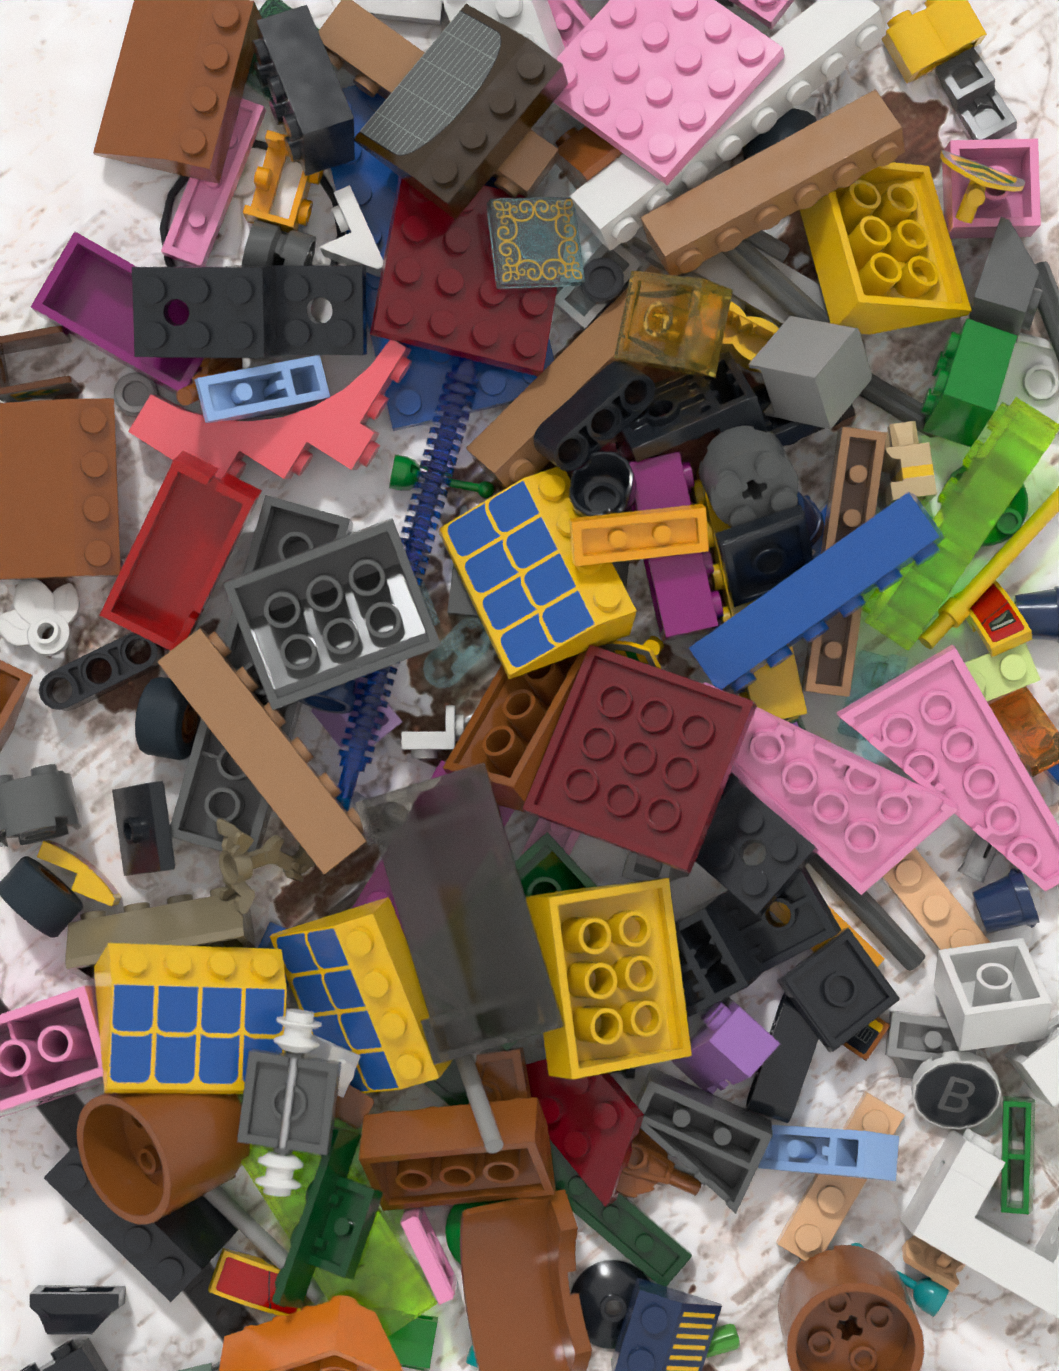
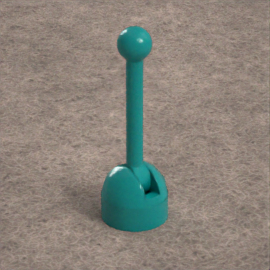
M860 1243L851 1244L853 1246L863 1247V1245ZM896 1270L904 1284L913 1289L915 1304L922 1311L934 1317L943 1305L949 1290L931 1281L930 1277L922 1278L916 1282Z

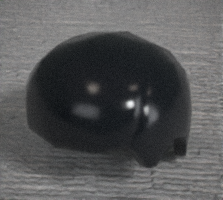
M597 451L591 453L588 462L582 468L575 469L572 473L569 499L576 513L581 517L628 512L634 504L637 490L635 475L628 460L615 452Z

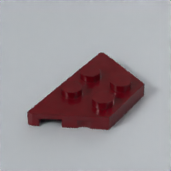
M547 1059L526 1064L531 1098L537 1097L548 1124L549 1139L605 1207L617 1200L619 1192L616 1191L623 1168L628 1166L633 1151L632 1141L639 1133L644 1118L643 1112L609 1072L578 1079H566L549 1076Z

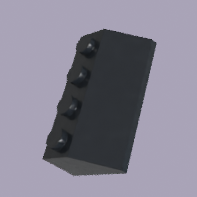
M77 1143L44 1176V1179L170 1302L185 1289L239 1230L204 1195L150 1224H135L121 1218L101 1200L92 1187L83 1168Z

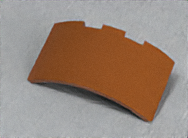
M565 1189L555 1191V1195L518 1198L469 1208L462 1212L460 1227L462 1283L468 1325L478 1371H587L593 1350L587 1334L579 1294H570L568 1272L576 1271L575 1249L578 1226Z

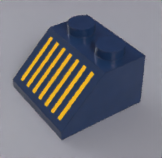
M637 1278L611 1360L612 1371H702L722 1304Z

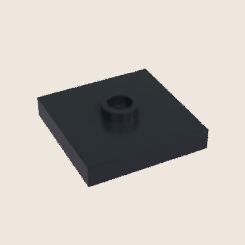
M801 505L715 533L729 596L734 607L757 600L814 559L806 515Z
M163 781L113 789L112 794L124 876L174 870L176 866Z
M849 927L841 930L777 980L828 1052H834L900 1000L897 993Z

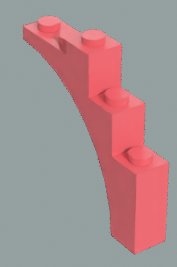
M389 340L374 362L345 389L313 407L279 418L205 423L203 414L189 411L162 396L151 394L128 432L172 460L182 451H185L219 468L216 477L220 479L226 473L240 478L247 463L242 461L245 455L283 479H291L294 474L301 476L312 460L313 454L309 452L312 445L350 470H358L361 464L368 467L380 448V445L375 442L380 433L366 425L369 418L375 421L384 410L389 400L384 394L391 382L399 383L405 376L412 363L407 358L411 349L400 342Z

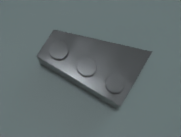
M651 1067L635 1101V1104L644 1114L640 1128L673 1158L676 1157L694 1173L696 1179L704 1186L707 1185L725 1201V1205L736 1214L773 1136L771 1120Z

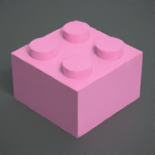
M1038 138L950 140L944 149L945 151L1025 180V186L1022 191L1013 192L986 187L985 201L978 207L970 224L955 218L970 179L954 171L942 161L943 210L950 239L994 238L1000 217L1010 220L1019 237H1031L1041 226Z

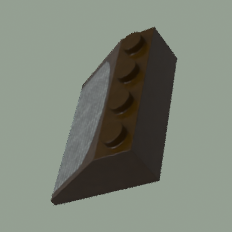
M465 4L354 137V141L456 220L568 85L564 66L529 38L472 6Z

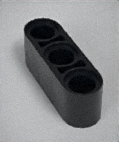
M619 360L610 363L540 424L534 434L533 444L535 449L561 470L573 471L578 469L589 460L591 453L599 451L648 408L655 396L653 380L625 361Z
M134 632L129 633L48 673L43 677L39 685L40 699L51 709L61 711L74 710L159 667L157 661L163 657V648ZM138 641H147L152 650L149 660L143 664L134 663L131 658L133 645ZM107 660L111 665L112 674L105 683L98 684L92 677V668L98 661ZM67 679L72 686V695L66 702L59 703L53 697V687L59 680Z
M784 991L769 1032L780 1045L756 1070L745 1108L781 1122L789 1123L819 1038Z

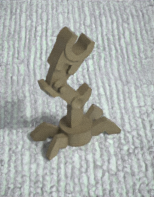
M222 818L216 821L218 833L224 836L222 842L223 851L219 854V867L223 875V882L226 885L220 889L219 898L226 900L237 892L238 895L234 901L237 911L242 914L247 913L256 895L245 882V880L251 879L253 869L267 864H275L283 868L287 878L303 882L304 877L301 874L316 865L301 845L298 846L299 850L293 856L281 851L284 839L278 835L270 837L262 848L248 853V848L255 840Z

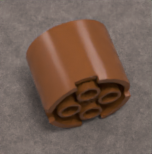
M103 1093L91 1099L84 1106L78 1120L77 1144L85 1173L101 1200L118 1216L135 1224L153 1223L237 1177L236 1173L240 1168L241 1162L249 1156L250 1151L249 1143L237 1142L242 1105L236 1094L228 1096V1094Z
M837 1245L834 1246V1249L816 1254L805 1262L801 1260L791 1270L781 1288L778 1301L779 1323L791 1371H920L924 1358L922 1329L907 1288L895 1267L888 1260L876 1252L863 1247ZM849 1316H854L855 1319H849ZM839 1320L846 1322L844 1324H840Z

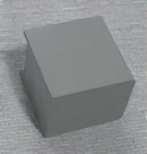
M790 316L749 363L750 368L761 370L771 404L764 411L765 415L831 429L872 379L871 369L858 328Z

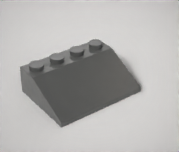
M393 518L226 580L223 583L272 710L441 647Z

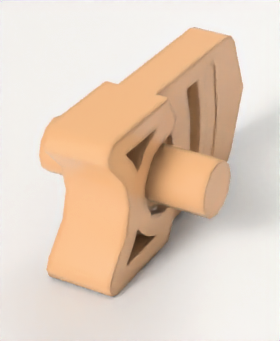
M912 1236L902 1246L903 1261L930 1277L931 1281L947 1288L949 1292H953L959 1285L956 1273L961 1272L966 1266L965 1264L916 1236Z

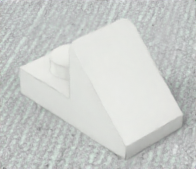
M349 185L334 192L338 205L331 208L341 233L350 230L351 233L320 246V250L324 257L345 265H366L367 273L380 277L383 259Z

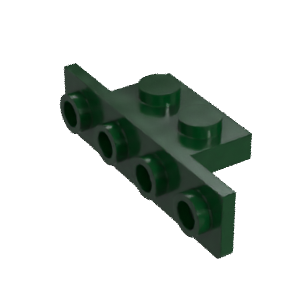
M333 1127L330 1153L328 1155H321L315 1178L307 1188L306 1204L299 1223L292 1231L289 1253L284 1267L276 1277L273 1303L280 1306L302 1308L316 1267L340 1277L354 1280L383 1195V1191L347 1178L361 1134Z

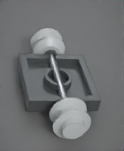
M288 1009L286 1017H277L276 1019L285 1028L284 1035L275 1037L274 1042L280 1048L286 1050V1054L252 1049L248 1055L237 1142L274 1147L273 1152L258 1158V1162L266 1167V1174L255 1180L257 1184L264 1186L263 1192L265 1194L273 1196H290L291 1189L301 1187V1183L293 1179V1172L296 1169L302 1168L304 1163L291 1154L292 1150L328 1155L331 1149L342 1062L305 1056V1053L319 1047V1043L311 1038L312 1029L322 1026L321 1022L313 1020L314 1013L306 1010Z

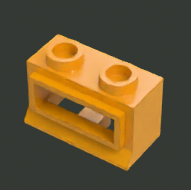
M267 130L265 140L268 149L263 166H258L255 171L254 184L256 190L251 206H244L243 215L247 223L254 224L255 220L259 219L281 226L283 232L298 231L299 224L307 226L313 201L308 200L307 197L311 183L319 185L323 171L305 176L302 171L289 219L270 214L284 164L289 154L284 137L288 135Z

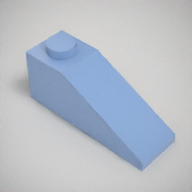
M320 355L195 379L205 423L273 416L303 410L331 397Z
M772 1125L773 1136L758 1168L896 1181L899 1136L859 1130Z

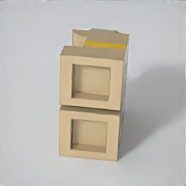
M916 421L890 424L887 427L888 432H886L881 471L890 474L891 482L879 495L881 509L884 510L908 492L915 494L923 507H925L937 495L930 443H919Z

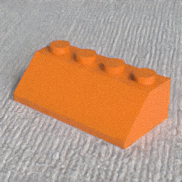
M342 1295L334 1296L330 1301L316 1306L302 1307L301 1311L286 1316H275L271 1321L257 1326H246L242 1331L224 1336L219 1371H403L376 1313L358 1305V1301L355 1298Z

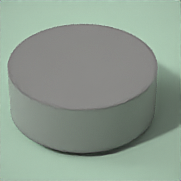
M138 372L124 375L118 380L114 388V400L118 408L126 415L137 418L151 394L159 395L156 384Z

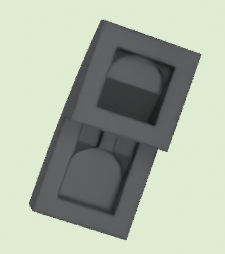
M974 47L936 67V74L972 140L999 139L1017 129L1016 118L995 89L994 76Z

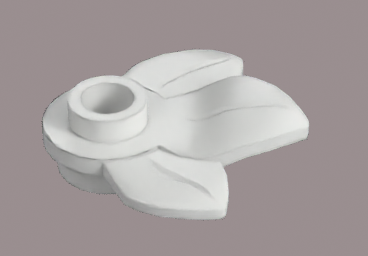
M22 579L14 591L13 604L15 610L0 614V634L12 645L17 647L31 646L33 650L43 656H54L62 653L68 647L71 640L70 624L80 610V599L76 589L71 583L60 586L52 593L45 584L37 579ZM53 627V635L48 639H43L42 635L45 630Z

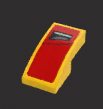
M996 580L969 608L970 615L966 618V621L973 632L977 631L991 657L1032 640L1030 627L1009 595Z
M52 840L42 842L37 858L77 873L71 888L72 891L111 907L119 905L122 896L108 878L92 863Z
M222 1248L208 1287L210 1293L278 1316H286L302 1309L280 1306L272 1302L276 1290V1277L280 1271L278 1267L266 1263L263 1258Z

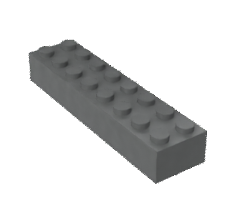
M265 495L243 574L351 534L354 524L351 519ZM232 609L223 640L232 652L226 658L236 671L243 666L259 686L254 691V694L265 706L269 703ZM300 701L277 708L287 721L281 728L291 741L302 707ZM201 718L171 820V837L223 851L222 842L224 836L218 833L216 824L217 819L222 818L255 840L248 848V853L260 849L272 808Z

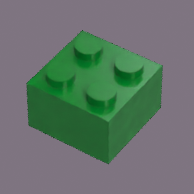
M968 318L959 333L951 331L944 351L939 352L933 367L932 376L936 377L932 388L927 390L921 406L920 413L927 415L922 431L972 448L995 412L1017 335Z

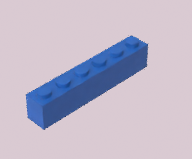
M908 492L689 647V650L714 687L723 691L732 689L736 694L757 680L753 673L768 664L772 669L792 656L793 653L790 647L804 638L807 643H810L829 629L826 622L838 613H841L845 618L861 608L866 603L863 596L875 587H878L880 592L898 582L903 578L900 570L913 561L919 566L940 552L937 544L943 541L945 537L916 495Z

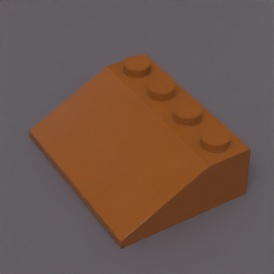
M134 0L93 154L219 184L254 54L252 40L258 39L256 20L262 19L255 2L252 0Z
M114 398L0 403V580L118 577L121 568Z

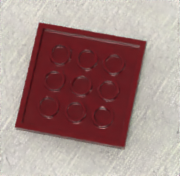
M399 177L370 335L534 376H539L543 373L560 275L558 268L561 267V262L549 261L544 265L543 272L548 278H552L555 275L552 269H550L549 274L548 268L553 267L556 270L557 276L553 280H547L543 275L536 281L528 278L527 270L529 268H534L536 271L535 274L533 270L529 271L530 277L534 279L539 277L540 269L535 263L526 261L518 266L520 274L524 273L521 268L525 270L524 276L519 275V279L515 280L514 276L517 279L518 275L512 273L511 280L504 282L502 279L503 274L510 272L508 266H504V269L502 268L504 264H507L506 258H512L513 262H511V259H508L507 262L510 265H514L519 259V253L515 245L511 243H504L501 246V251L504 254H509L510 250L505 248L510 247L512 250L511 255L503 256L500 253L499 245L504 241L498 237L497 230L501 226H506L509 229V234H503L507 233V229L502 228L499 231V235L503 239H510L514 236L516 227L513 220L508 217L502 220L503 223H507L506 220H508V224H502L501 218H498L496 214L500 217L503 215V211L495 209L493 201H499L503 204L504 209H508L509 204L505 205V203L509 202L511 207L516 206L518 208L517 213H514L516 212L515 207L511 209L512 216L523 220L532 215V206L527 202L523 203L521 209L526 211L527 207L528 212L522 213L519 209V204L527 200L534 206L538 199L526 198L519 194L513 199L503 190L484 185L458 218L454 220ZM543 202L537 203L536 212L540 217L551 219L557 215L558 210L555 206L552 207V210H555V212H552L550 209L551 205L556 204L547 202L549 206L548 211L541 212L540 207L542 206V210H546L547 206ZM495 203L497 208L502 209L500 203ZM571 208L565 209L566 213L570 215L569 211ZM559 209L560 214H565L564 209ZM509 210L504 211V216L509 215ZM534 211V215L530 220L524 222L516 221L518 232L516 237L510 241L519 247L521 260H534L540 265L542 271V265L546 260L560 259L558 246L566 239L561 238L557 234L555 220H541ZM561 216L557 220V229L562 236L566 237L567 233L564 232V226L568 223L563 222V218H565L564 221H568V218ZM565 242L560 247L561 258H563ZM516 266L511 267V271L516 272ZM510 273L505 274L504 279H509Z
M589 645L522 809L528 814L690 874L757 705L752 700Z

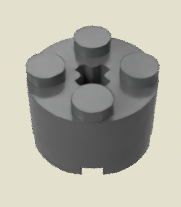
M737 426L720 433L707 446L708 452L703 463L700 461L699 477L713 510L724 523L735 527L797 506L798 476L781 442L774 434L769 431L766 433L755 430L753 426Z
M49 764L31 769V776L14 780L13 775L10 774L0 776V847H8L6 838L18 837L20 846L69 834L67 825L72 826L76 830L82 827L71 774L64 773L61 770L58 771L56 764Z

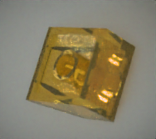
M631 271L614 358L679 373L715 377L733 289L703 278Z

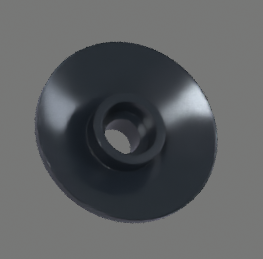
M621 1260L597 1262L586 1268L572 1286L570 1294L578 1293L589 1341L598 1347L615 1349L637 1278L650 1281L633 1264ZM611 1300L620 1302L622 1305L621 1311L616 1315L608 1314L605 1311L607 1302Z

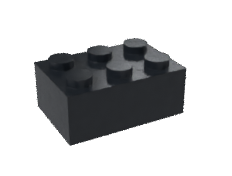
M307 4L256 20L258 39L252 40L257 62H254V67L261 87L269 86L273 98L269 100V104L276 124H284L288 136L284 137L291 161L293 163L299 161L305 176L355 160L354 117Z

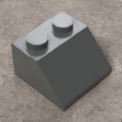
M1000 217L974 295L969 319L1017 335L1015 342L1017 343L1021 328L1030 331L1043 290L1035 288L1039 271L1009 219Z

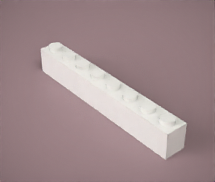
M872 0L816 1L770 38L783 47L785 57L668 185L661 182L625 154H622L570 195L580 219L609 251L613 250L620 243L629 241L634 237L638 229L643 226L640 217L684 194L690 188L699 186L710 172L724 161H729L736 157L742 147L757 135L769 131L780 117L794 106L803 104L810 97L811 93L827 80L839 76L844 71L846 65L860 54L873 49L881 38L886 35L881 9Z

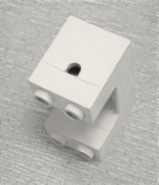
M966 1128L963 1135L951 1129L900 1221L914 1236L1059 1319V1206L1036 1247L978 1215L977 1213L1005 1162L995 1155L998 1147L990 1143L986 1138Z

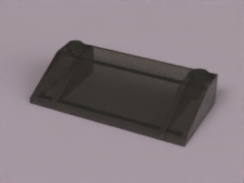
M485 763L355 802L368 846L378 844L429 1016L421 1020L433 1064H439L564 1027V1021Z

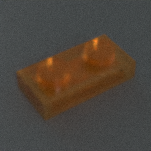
M1027 686L989 704L1020 760L1032 777L1059 764V732Z

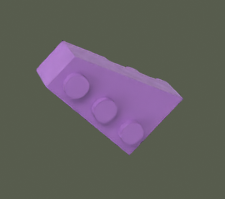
M727 997L723 1003L721 1001L708 1007L700 1018L704 1024L690 1038L692 1056L674 1059L671 1062L702 1090L714 1094L717 1088L722 1091L729 1085L725 1080L735 1085L750 1078L780 1043L735 1001Z

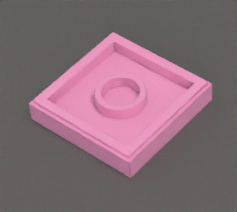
M424 1208L404 1209L400 1224L439 1305L454 1298L457 1277Z

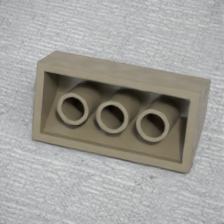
M220 887L210 890V897L193 900V895L184 894L167 898V905L151 908L148 902L129 904L123 907L124 913L107 915V912L104 910L86 912L80 915V921L68 923L65 955L66 969L83 980L95 979L94 966L108 943L256 948L251 910L249 908L246 914L237 911L234 901L238 895L237 892L226 900L219 898L220 889L223 888Z

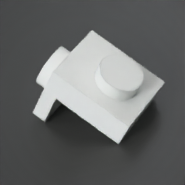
M446 705V732H402V750H411V758L413 759L438 758V750H453L456 741L459 740L464 731V715H456L455 705Z

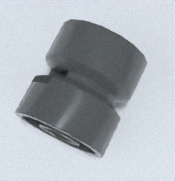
M257 219L248 235L242 265H312L317 238L314 235L297 230H291L288 234H283L281 226Z

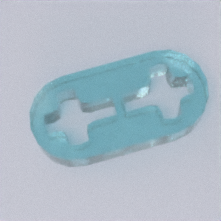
M470 617L463 619L440 642L441 647L435 648L428 655L423 667L426 679L436 688H451L488 651L491 641L480 618ZM478 626L482 628L483 632L480 637L484 642L483 645L478 648L472 644L462 654L457 648L465 640V636L462 633L463 629L468 627L474 630ZM455 653L459 658L451 666L454 676L450 680L444 676L439 680L434 679L432 676L436 671L432 665L434 660L438 658L444 662Z

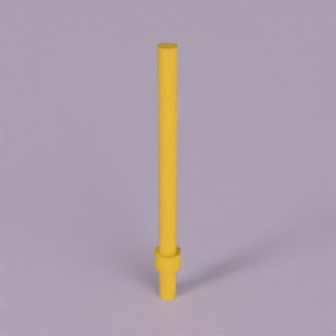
M1059 486L957 597H950L938 609L939 616L918 638L923 646L930 650L933 649L952 627L958 628L970 615L969 608L1059 512Z

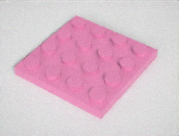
M610 0L557 57L556 60L564 66L568 85L555 99L554 103L661 182L668 185L785 57L782 46L715 0Z

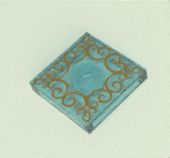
M570 197L490 199L487 202L497 289L581 286L585 282L577 212Z

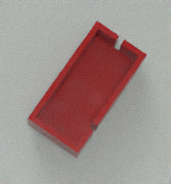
M182 451L173 460L100 612V616L170 651L192 635L204 611V606L209 601L262 490L229 473H226L220 479L216 477L219 468Z

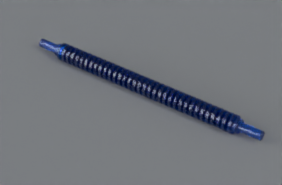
M459 357L458 364H453L451 372H446L444 379L450 383H443L441 390L447 394H440L438 399L444 405H437L435 412L441 416H433L432 424L438 427H430L429 435L435 438H427L426 446L433 450L424 449L422 455L430 461L421 460L419 466L427 472L418 471L416 476L417 479L424 483L415 482L413 487L414 490L421 494L412 493L410 500L418 505L408 504L407 512L414 514V516L405 515L404 523L411 525V527L402 526L400 532L408 536V539L400 538L415 576H425L427 569L419 566V564L428 565L430 558L422 555V552L431 554L433 549L432 546L425 544V541L434 543L436 538L435 535L428 533V530L438 531L439 525L431 520L440 521L442 513L434 509H444L445 502L438 498L446 499L448 491L441 487L449 488L452 482L444 476L452 477L455 471L447 465L455 466L458 460L450 454L458 455L461 447L453 443L462 444L464 436L456 432H466L467 425L462 422H468L470 414L465 411H471L473 403L468 400H475L476 392L471 389H478L480 383L476 380L478 371L474 369L476 361ZM415 577L418 586L422 587L423 580ZM388 666L364 675L360 678L368 680L367 684L362 682L357 684L356 688L364 691V695L354 694L356 701L361 702L360 706L354 705L353 712L358 713V716L348 715L347 722L353 723L355 726L354 728L345 726L344 733L352 735L351 740L342 738L340 743L349 746L348 751L339 749L337 754L341 756L339 766H342L343 769L338 783L342 793L336 798L346 811L349 810L360 772L364 773L366 765L372 764L373 758L365 756V752L375 753L376 747L368 745L369 740L378 742L379 736L372 734L371 731L372 729L381 731L382 724L374 721L375 718L381 720L385 718V713L377 710L378 707L385 709L388 707L389 702L381 700V696L391 697L392 691L384 689V686H394L395 680L388 678L387 675H397V668Z

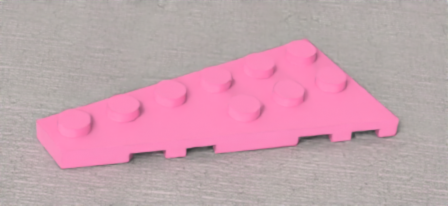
M953 645L948 646L836 712L843 721L859 732L869 743L885 754L919 785L958 803V810L954 814L970 826L980 837L996 848L1006 859L1045 892L1059 884V825L963 659Z
M706 682L703 683V684H706V685H708V686L714 687V686H712V685H710V684H708V683H706ZM758 707L755 710L731 770L757 798L810 841L819 850L817 854L861 895L958 810V803Z

